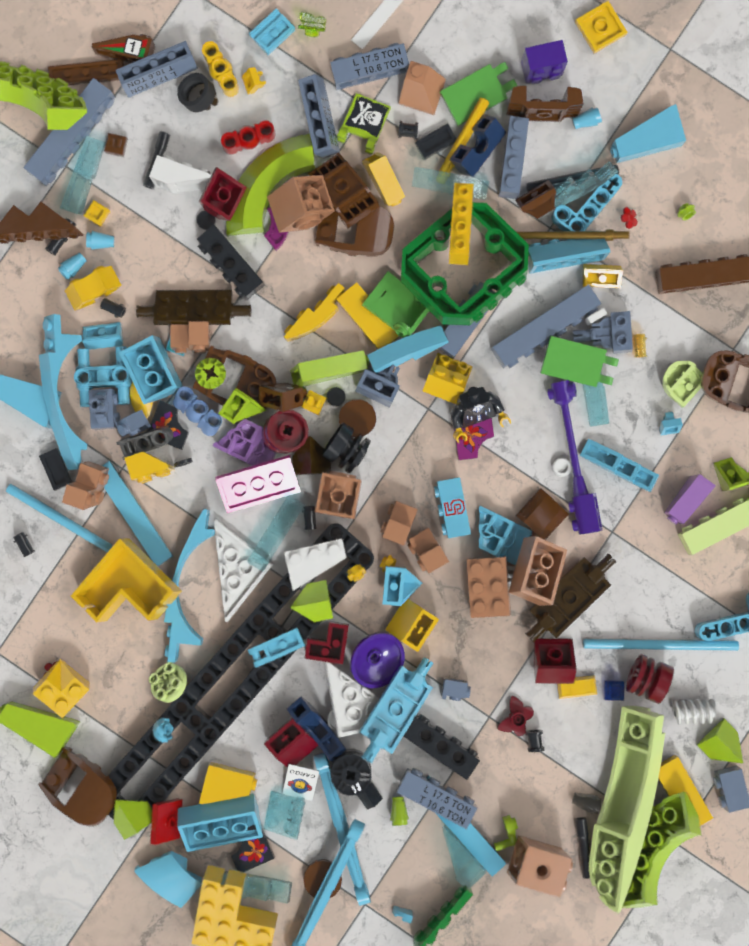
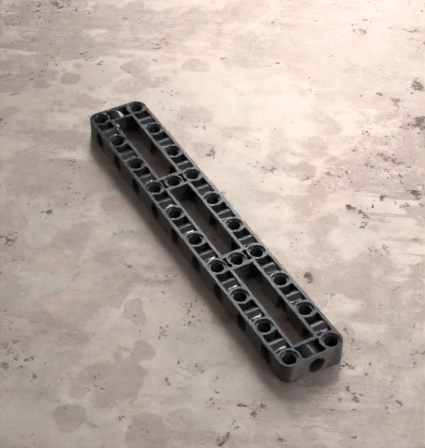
M337 523L328 526L311 545L343 539L346 556L351 559L328 585L332 609L356 583L354 580L349 581L347 571L359 564L367 571L374 562L373 553L346 528ZM334 527H338L341 530V536L337 539L333 538L330 534ZM360 554H369L370 561L367 564H362L359 561ZM289 571L188 684L182 695L173 701L157 719L159 720L163 717L164 719H169V723L173 726V731L182 722L195 736L138 801H148L152 809L153 804L163 802L295 653V651L254 668L217 712L210 717L197 704L259 634L268 641L274 638L268 633L271 627L277 628L278 636L298 628L303 641H305L322 622H313L301 615L287 631L274 619L275 615L300 589V587L295 590L292 589ZM336 582L344 584L343 592L338 593L334 590ZM286 585L289 587L290 593L288 596L281 595V586ZM257 614L264 617V623L261 625L256 624L254 621V617ZM232 643L238 646V652L235 654L229 651V645ZM258 670H265L267 678L260 679L257 675ZM204 673L212 675V682L204 681ZM233 699L241 701L240 708L233 707ZM179 702L185 703L186 711L183 712L178 709ZM193 715H198L201 718L200 724L193 723ZM154 724L108 775L116 787V800L127 801L120 795V791L163 744V742L154 740L152 737ZM207 728L214 729L216 733L214 737H209L206 734ZM181 758H187L190 762L189 766H183L180 761ZM127 761L134 763L135 767L133 770L127 768ZM155 787L162 788L163 795L156 794ZM115 804L108 814L113 820L115 813Z

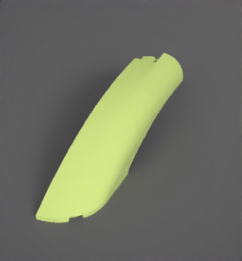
M623 706L621 709L614 762L597 823L594 824L589 859V875L592 886L596 887L600 894V900L616 913H620L645 839L655 798L665 733L662 732L664 715L640 706Z

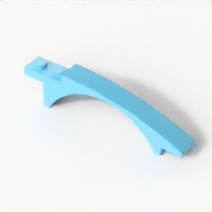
M52 314L44 317L43 321L45 353L39 355L42 390L49 421L62 458L68 470H77L81 463V450H87V443L82 441L71 430L63 417L58 401L57 382L65 357L82 341V335L61 334V316L59 314Z
M203 509L181 552L172 580L178 587L182 568L190 554L202 542L215 535L214 529H208L210 510ZM179 595L172 604H167L168 608L164 618V622L171 623L167 630V637L170 638L169 645H166L165 657H168L167 662L174 663L178 661L180 644L199 646L203 644V637L190 626L183 614Z

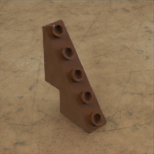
M41 201L29 216L13 205L0 221V243L8 244L13 241L23 243L26 240H60L65 237L76 239L78 236H84L74 225Z

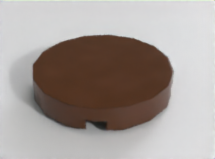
M351 400L341 408L339 424L341 425L344 422L353 428L352 437H356L359 433L364 437L375 427L376 412L373 406L364 400Z
M316 860L305 871L304 887L308 894L314 898L332 864L329 860ZM342 875L335 889L332 891L330 898L335 896L340 890L342 884Z

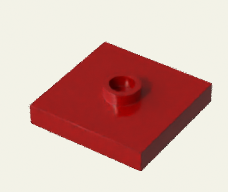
M176 798L153 804L150 844L158 845L180 838V832L177 827L178 808H182L183 799Z

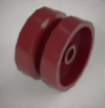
M294 410L276 412L266 420L262 427L264 444L276 454L285 455L292 453L303 446L308 438L309 428L307 422L301 414Z

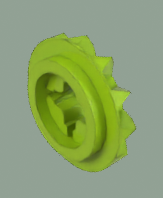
M203 359L195 369L197 382L207 389L219 387L226 377L225 367L218 359ZM213 366H215L214 373L219 377L217 378L211 376L210 379L206 381L207 373H205L203 369L210 370Z

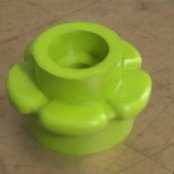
M688 203L682 205L678 209V217H681L683 221L690 219L696 214L695 206Z

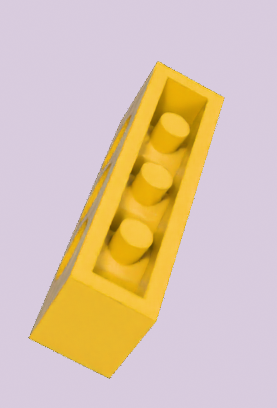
M454 183L449 264L468 265L474 184Z

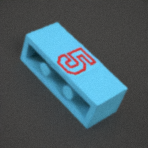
M460 477L436 482L437 486H434L436 498L439 497L441 505H437L439 516H443L444 524H441L443 535H447V539L470 535L471 531Z

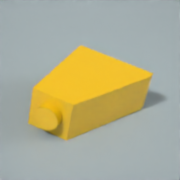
M377 152L362 160L364 168L384 203L392 207L402 202L401 199L405 195L386 156Z
M210 762L199 804L249 796L251 790L255 791L258 781V779H255L256 773Z

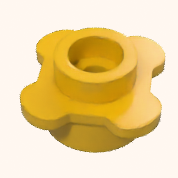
M360 564L353 566L347 571V577L349 581H359L364 577L366 570Z

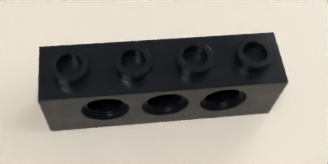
M212 225L197 238L199 242L197 247L204 255L207 253L212 259L209 261L216 269L219 267L224 272L222 276L228 283L233 282L236 286L234 290L241 298L244 296L249 300L265 286L264 282L215 225ZM215 246H222V250L219 253H213ZM233 260L234 265L227 268L225 267V262ZM240 274L247 275L244 282L237 281V277Z
M416 715L403 737L468 780L480 762L479 757H477L478 753L470 747L466 749L461 746L462 742L456 737L452 736L450 738L445 735L446 731L440 726L436 725L434 727L429 724L430 720L424 715ZM423 730L431 731V736L428 739L420 736ZM445 741L447 742V747L440 750L437 748V743ZM456 752L463 753V758L459 761L453 759V755Z

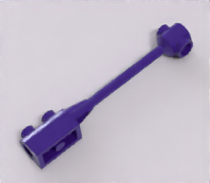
M569 380L552 383L551 388L547 389L549 400L554 399V403L561 406L574 475L572 501L568 502L570 512H575L576 520H572V527L574 532L578 531L579 535L600 532L603 528L596 493H588L584 478L581 475L568 406L573 397H577L576 386L574 382Z

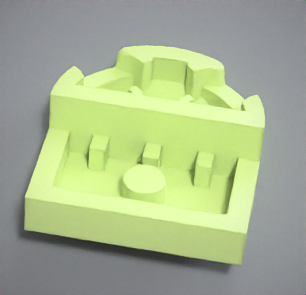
M677 361L670 365L665 371L662 381L665 393L682 408L702 388V372L691 361Z

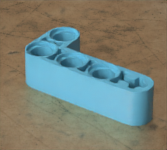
M614 173L608 175L577 213L566 205L558 206L552 214V222L562 231H574L571 227L573 224L579 225L580 231H585L622 186V178ZM614 182L615 185L608 191L607 187ZM596 196H602L604 202H598ZM584 210H590L592 217L585 216ZM557 213H564L566 219H559Z
M749 593L746 596L748 612L698 623L694 629L695 635L699 639L712 641L749 632ZM742 618H745L746 626L741 628L739 622ZM726 622L728 628L725 632H722L721 625ZM705 628L714 629V631L706 632V635L702 634Z

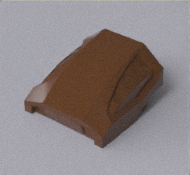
M540 488L515 516L532 529L539 538L546 540L569 514Z

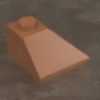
M411 61L404 80L399 104L435 115L441 97L440 91L443 90L446 79L429 66Z

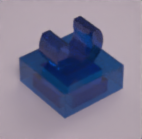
M604 680V700L624 701L625 681Z

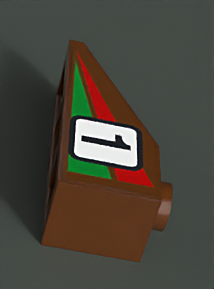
M133 34L92 43L91 48L96 55L123 59L125 62L134 63L153 55L155 44L148 35L140 34L139 36Z

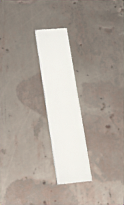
M384 0L351 41L363 50L403 0Z

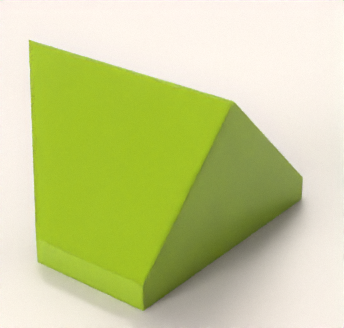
M235 388L218 414L235 424L240 420L267 410L248 395Z
M732 457L714 463L722 491L732 490L749 484V472L735 463Z
M327 581L307 583L290 608L313 622L333 619Z
M725 718L697 744L711 760L744 764L739 734Z
M115 800L114 825L124 840L136 835L152 822V807L148 801Z

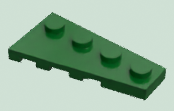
M467 884L463 888L459 887L454 893V898L450 902L446 901L441 906L440 913L437 916L433 915L428 920L426 928L423 931L420 929L414 935V946L432 945L436 941L439 929L445 930L450 924L451 915H457L473 896V891Z

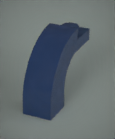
M302 696L287 708L294 721L311 735L331 762L347 750L337 737V733L331 730L324 717Z

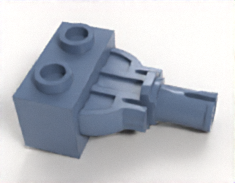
M630 311L613 312L610 317L602 319L599 323H592V329L573 330V336H576L573 337L574 342L593 341V346H601L605 349L613 350V354L633 352Z
M394 364L378 373L373 370V367L369 370L365 369L355 392L390 408L400 387L397 376L400 368L396 367L394 373H392L395 367Z
M113 389L89 390L91 429H117L115 423L120 421V414L117 412L116 406L119 405L118 393Z

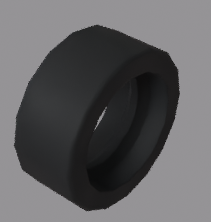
M192 73L180 82L177 96L179 101L189 111L195 113L202 112L212 104L215 98V88L213 83L203 74ZM204 84L202 95L198 99L189 102L191 90L197 85Z

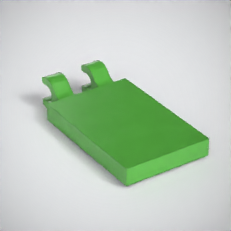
M506 62L501 63L494 69L489 64L440 91L457 127L467 122L479 98L489 101L487 111L507 100L506 93L513 90V87L518 86L514 79L503 86L500 84L497 76L509 69Z
M550 335L540 373L597 387L598 382L612 385L614 378L600 374L603 363L617 367L619 359L606 356V349Z

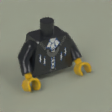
M470 387L468 392L460 394L457 398V403L450 413L453 429H456L453 433V438L459 443L458 439L462 435L463 440L467 441V435L461 430V427L466 428L496 417V414L499 415L498 422L501 427H504L502 424L504 419H508L511 424L509 416L503 412L505 409L500 398L490 391L486 392L484 387Z

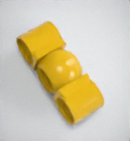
M208 41L204 43L202 53L205 61L208 63L210 76L218 81L226 96L233 97L237 95L239 87L236 78L233 76L231 63L223 57L215 42ZM211 50L216 51L212 56L207 55ZM218 67H225L222 72L216 71ZM227 83L234 84L232 88H225Z

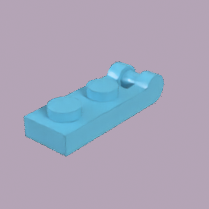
M295 628L248 649V653L252 655L255 661L253 664L257 668L304 647L305 643L298 628ZM264 650L266 657L261 658L259 651Z

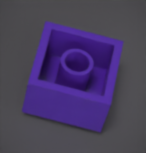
M563 40L525 48L521 59V66L526 84H538L542 80L549 78L550 80H556L563 75L568 63Z

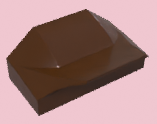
M548 180L515 199L522 212L538 219L555 209V195L557 192Z

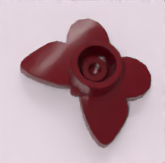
M511 696L509 701V717L502 720L498 724L497 729L508 733L514 731L517 736H523L526 732L525 724L527 720L533 717L534 710L530 706L524 707L517 697Z

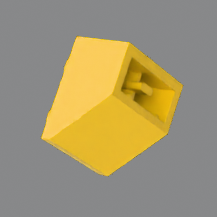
M437 353L422 391L456 404L458 396L464 392L473 366L452 359L447 355Z
M145 452L124 458L131 480L142 484L152 481V477L155 476L162 478L171 475L170 471L175 470L174 466Z
M407 599L398 608L385 630L419 652L439 618L410 599Z

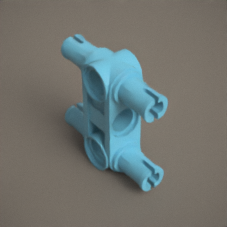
M115 347L116 364L114 366L97 367L90 366L89 349H77L78 366L75 368L74 381L76 382L77 390H79L80 407L90 406L89 390L103 387H116L118 389V404H130L129 387H131L132 379L119 352L127 349V347ZM126 371V378L119 380L120 372ZM87 373L88 380L82 383L81 376Z

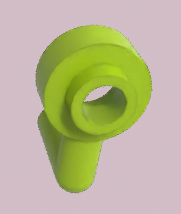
M510 815L502 817L509 839L494 843L496 851L516 844L515 830L518 829L515 817L511 818Z

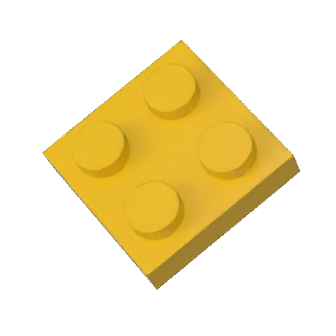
M609 1L575 20L577 27L594 54L626 36L628 33Z

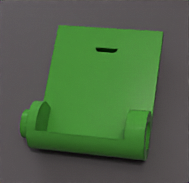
M389 271L362 304L363 307L390 326L402 338L411 336L429 312L405 285Z

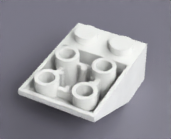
M157 155L149 176L155 187L171 193L206 188L212 176L210 171L204 168L199 170L192 168L193 166L187 162H175L174 158L167 155L163 157Z

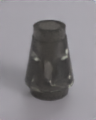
M575 792L572 804L591 814H598L602 799L598 798V795Z

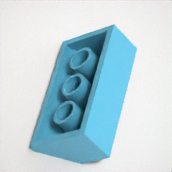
M555 239L545 245L534 243L529 245V274L603 261L609 255L610 248L605 239H567L561 242L559 239Z
M254 793L245 797L178 808L177 827L187 852L263 837L259 808ZM256 826L257 830L247 831L248 827Z

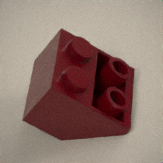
M292 717L264 742V745L272 755L287 768L289 764L296 766L319 746L311 735L298 725Z

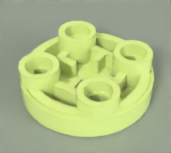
M167 662L159 667L155 673H152L149 677V683L151 684L153 696L166 703L178 699L184 692L187 684V676L184 669L172 662Z

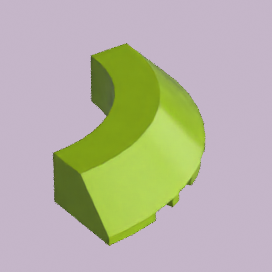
M0 61V101L14 103L32 110L45 121L48 130H68L87 113L86 103L83 98L77 95L76 89L68 87V83L60 78L56 80L51 79L48 76L49 73L39 69L35 72L25 65H21L18 68L10 66L9 62Z
M310 134L298 135L275 144L259 155L247 167L239 179V182L246 186L247 189L231 221H226L227 236L264 232L265 216L269 204L267 196L292 177L312 172L315 169L314 151Z
M686 792L669 796L663 799L661 803L652 807L641 853L622 908H642L658 905V881L666 860L683 842L701 835L698 813Z

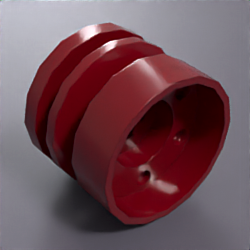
M640 654L629 671L626 691L630 693L635 692V695L639 697L645 691V699L660 704L671 686L674 667L661 661L655 666V659L647 658L646 655Z

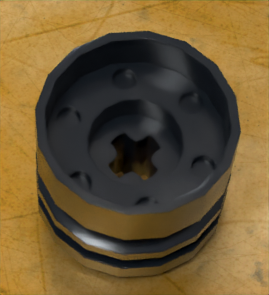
M343 422L332 435L321 456L330 462H334L340 457L338 467L342 468L348 462L345 471L351 473L365 457L371 440L366 437L360 444L363 435L359 433L354 439L351 438L354 429Z
M347 749L333 761L330 772L331 782L334 788L341 794L347 796L358 795L364 792L370 784L372 778L371 763L361 757L364 754L362 751ZM348 770H349L350 772L355 771L354 777H352V776H349V777H348V776H347V775H348Z

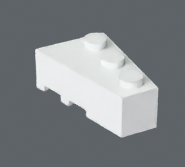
M343 539L284 552L293 590L347 558Z

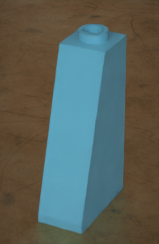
M677 105L670 106L615 139L611 145L612 147H610L612 158H615L616 163L683 146L686 138Z
M0 375V400L41 426L51 429L42 386ZM57 390L58 401H59L62 392H60V391Z

